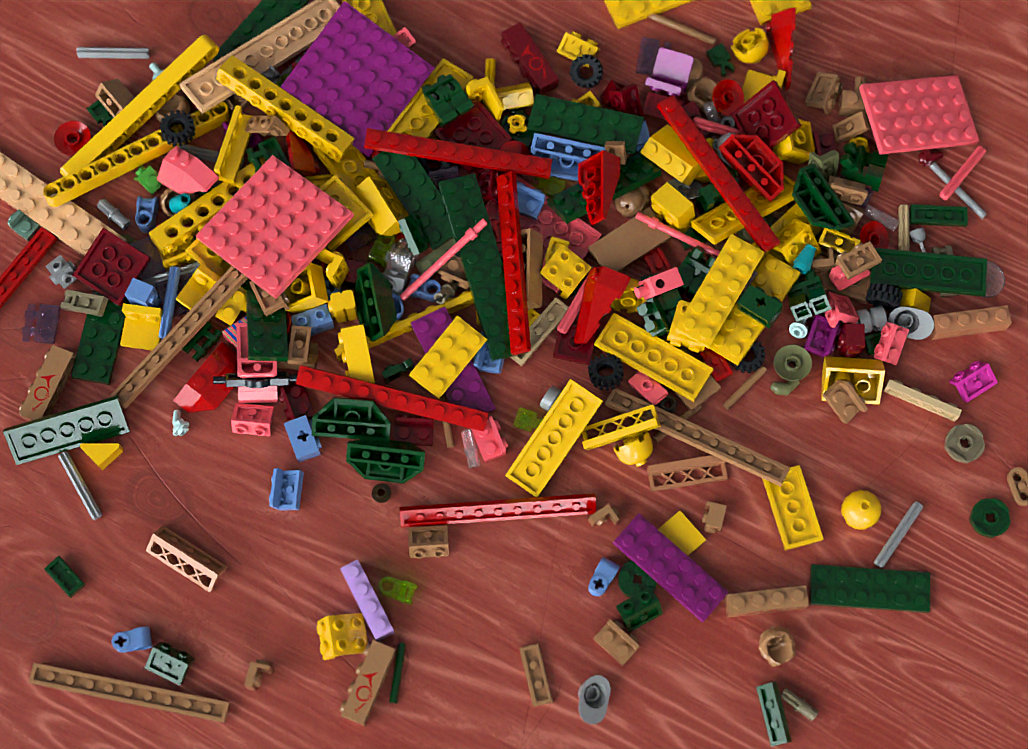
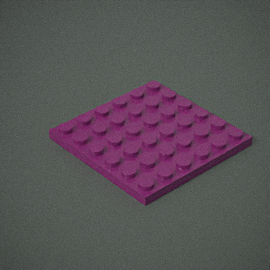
M344 1L280 88L354 137L352 146L367 157H370L374 150L364 148L367 128L388 131L432 73L434 67Z

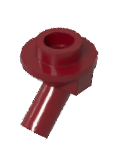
M930 149L922 150L918 154L919 164H922L923 167L931 166V161L943 157L942 152L931 154Z

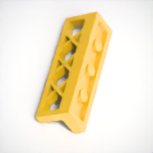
M238 105L235 106L214 167V172L219 177L218 180L235 184L251 133H247L245 128L252 116L243 114L242 107Z
M652 404L586 426L582 432L584 449L591 450L661 427L655 405ZM651 410L653 419L642 421L643 413ZM627 417L636 419L634 425L629 427L622 426ZM614 423L618 425L616 431L604 432L607 424ZM596 429L600 431L597 437L588 438V430Z

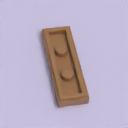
M539 643L520 647L519 650L533 707L553 703Z

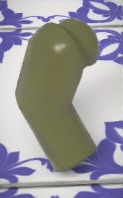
M775 381L771 384L770 388L777 395L787 396L800 382L788 381L786 384Z

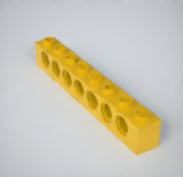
M231 55L219 68L216 79L222 85L229 87L237 95L248 100L253 106L258 107L268 116H277L300 138L305 139L315 148L323 151L331 159L340 162L351 149L354 137L235 56Z
M264 158L259 160L261 165L266 162ZM250 163L238 172L235 184L222 182L149 232L151 241L163 256L174 253L180 245L186 244L193 239L234 196L230 194L238 192L255 174L256 169L253 164ZM218 202H222V203H223L221 206H216V205H215V204L218 203ZM203 212L208 213L206 216H200ZM186 223H192V224H193V225L190 226V227L184 226ZM172 233L177 234L175 237H169Z

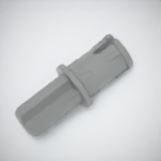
M101 199L98 202L97 207L108 216V220L114 221L122 230L129 227L131 221L120 213L119 208L113 207L106 199Z

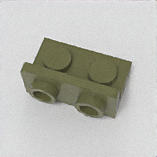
M832 150L819 156L815 152L809 153L808 164L815 163L827 181L829 175L837 177L839 153L836 150Z

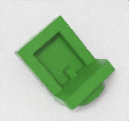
M142 165L135 172L136 176L133 179L138 181L150 194H154L163 185L157 181L158 173L150 165L145 167Z

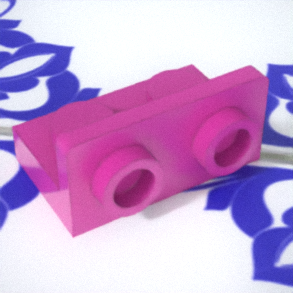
M980 361L971 363L968 369L957 372L949 380L950 384L956 386L963 402L971 401L998 383L989 363Z

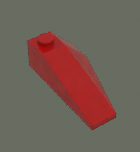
M796 7L772 14L770 21L766 22V32H769V43L778 70L786 71L783 80L785 90H789L792 77L793 59L790 56H792L794 41L791 40L793 39L796 25Z
M290 130L286 140L291 168L303 177L317 176V173H320L318 162H314L313 155L303 138H300L295 132Z
M605 150L578 164V182L583 188L582 196L586 199V210L592 225L606 219L620 176V157Z
M605 266L594 267L589 272L574 337L576 344H587L600 326L601 322L599 320L612 310L610 305L615 298L620 299L631 277Z

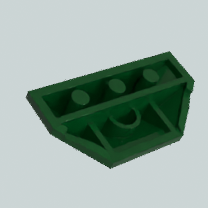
M815 163L800 168L792 196L809 222L814 226L839 231L853 226L855 221Z
M369 262L357 269L354 297L360 324L364 323L366 336L371 341H376L387 335L396 321L397 315L390 282L373 263Z
M333 397L313 415L311 436L389 442L391 422L374 400Z
M354 440L347 443L346 462L364 479L404 484L424 470L425 451L409 442Z

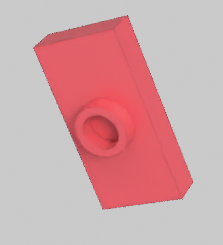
M640 371L628 380V384L655 406L668 395L667 390L654 379Z

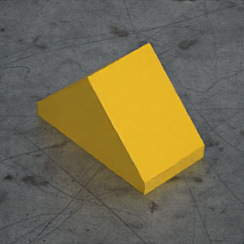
M917 288L901 290L903 296L900 307H911L929 313L930 297Z
M80 443V448L102 471L123 452V447L120 444Z

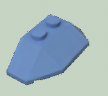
M534 133L530 152L533 156L552 159L550 176L578 182V164L605 150V147Z

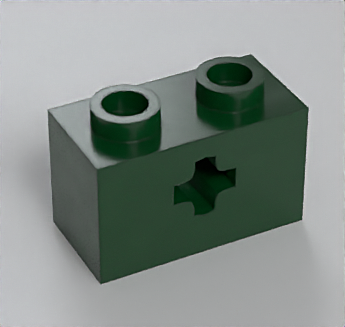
M750 284L737 302L738 310L770 329L783 312V304L777 297H770L765 294L766 292L762 288L754 287Z

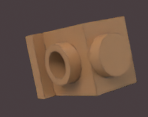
M707 501L705 509L708 511H704L702 522H705L704 531L709 533L720 532L726 505Z

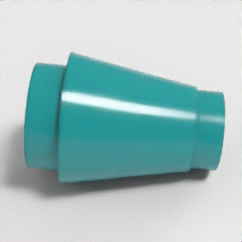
M183 193L172 197L169 201L170 210L176 214L188 206L190 196Z
M806 244L793 261V268L802 274L810 271L817 249Z

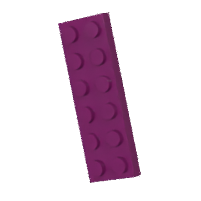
M445 306L410 323L425 354L452 322ZM471 360L446 390L445 395L451 403L490 413L496 408Z
M640 513L637 514L613 542L617 548L701 622L706 620L728 594L725 588Z

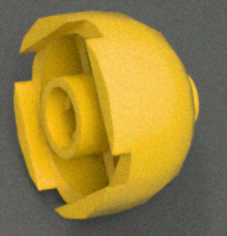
M755 28L756 31L751 32L747 29L733 39L734 44L733 46L731 45V49L738 60L743 63H757L767 54L769 42L763 29Z
M631 278L620 299L615 298L611 307L619 312L620 309H628L626 313H637V307L647 301L644 297L637 298L634 293V288L639 286L640 281Z
M648 431L645 434L640 433L623 440V445L619 446L617 443L613 447L621 462L627 465L636 464L637 467L647 463L646 459L653 451V443Z
M858 490L850 493L844 499L841 505V514L850 527L865 530L878 522L882 506L875 494L867 490Z

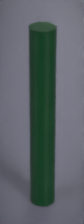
M398 643L389 703L397 704L406 649L405 643Z

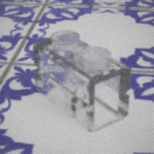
M401 238L397 244L393 243L391 251H387L385 261H387L386 267L389 270H397L398 273L407 275L417 262L419 254L413 256L412 252L408 249L407 240Z

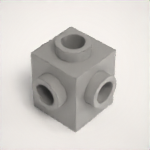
M61 255L45 266L51 273L49 278L55 285L60 284L64 289L77 280V278L72 276L77 268L71 261L66 262Z
M387 267L384 273H382L390 282L392 293L400 295L405 291L409 272L400 270L398 267Z

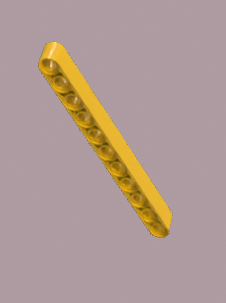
M208 35L200 36L65 163L60 170L61 175L64 177L115 152L181 89V82L199 72L218 54L219 46Z
M220 102L203 114L199 110L190 114L196 129L193 140L222 126L224 121L229 122L230 113L225 102ZM176 124L171 127V131L174 133H179L185 129L183 124ZM161 130L155 131L46 185L43 189V194L50 206L58 207L168 153L175 146L172 143L169 145L167 140L163 139Z

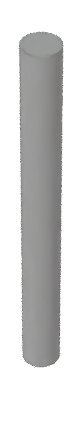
M935 162L929 166L948 184L951 178ZM958 186L954 192L983 219L987 213Z

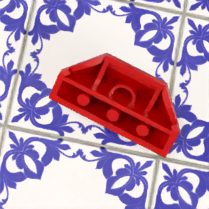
M732 134L718 147L728 164L734 170H737V173L754 191L769 202L784 189L783 162L758 135Z
M222 342L189 379L173 401L187 413L216 410L234 387H226V384L213 385V376L238 373L237 353Z

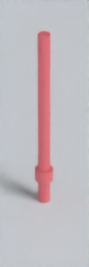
M639 211L635 217L648 224V227L654 230L658 229L693 247L698 245L710 255L718 257L721 252L659 222L660 220L655 217L651 218Z
M483 218L473 228L470 227L457 243L399 296L405 301L470 240L473 241L478 236V233L488 224L487 221Z

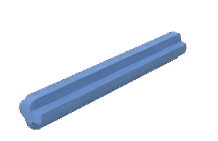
M171 266L169 270L159 329V337L161 339H164L171 331L181 272L180 268Z

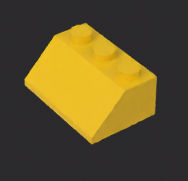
M668 124L653 134L640 151L641 154L667 173L688 186L691 185L702 169L673 128Z
M368 176L353 191L373 213L374 216L371 220L375 224V230L380 235L393 236L400 233L398 221L408 216V212L387 180Z
M824 356L821 400L826 401L822 395L839 379L851 382L855 387V392L865 400L864 404L879 405L885 375L882 360Z

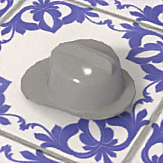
M898 307L888 317V322L909 329L906 338L921 340L927 338L934 329L932 316L920 309Z
M594 675L581 684L578 690L579 714L584 722L588 724L601 722L607 711L611 688L608 680L601 675Z

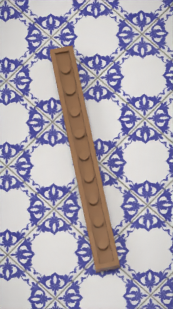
M233 266L226 271L111 394L112 397L118 396L122 408L126 409L240 288L248 277Z
M617 388L612 390L605 402V406L622 414L652 405ZM655 406L661 427L656 428L657 430L778 486H782L790 467ZM651 410L644 412L641 417L642 421L653 419Z
M37 663L33 664L28 682L30 684L226 723L230 703Z

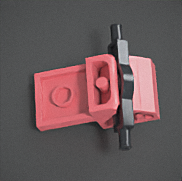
M236 323L238 373L213 376V385L226 384V387H238V403L277 402V385H289V382H296L298 374L289 375V372H277V361L248 360L247 323Z

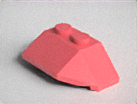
M177 146L170 150L163 159L157 177L158 182L178 194L195 193L198 191L207 192L219 179L197 157Z

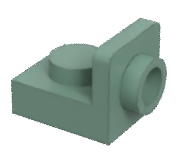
M20 209L13 213L7 222L14 232L28 242L41 228Z

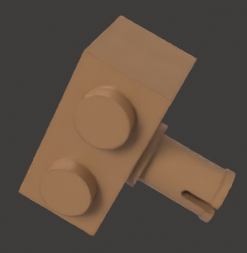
M861 76L855 78V91H842L839 99L838 116L850 117L861 111L866 112L859 90L862 84H866V77H862V81Z

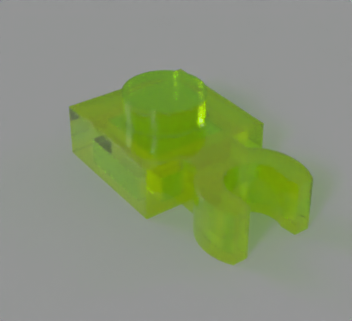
M551 176L547 180L535 177V180L540 183H532L533 187L538 190L542 189L543 194L548 197L564 191L566 181Z
M519 407L513 427L532 432V429H537L544 418L537 419L538 413Z

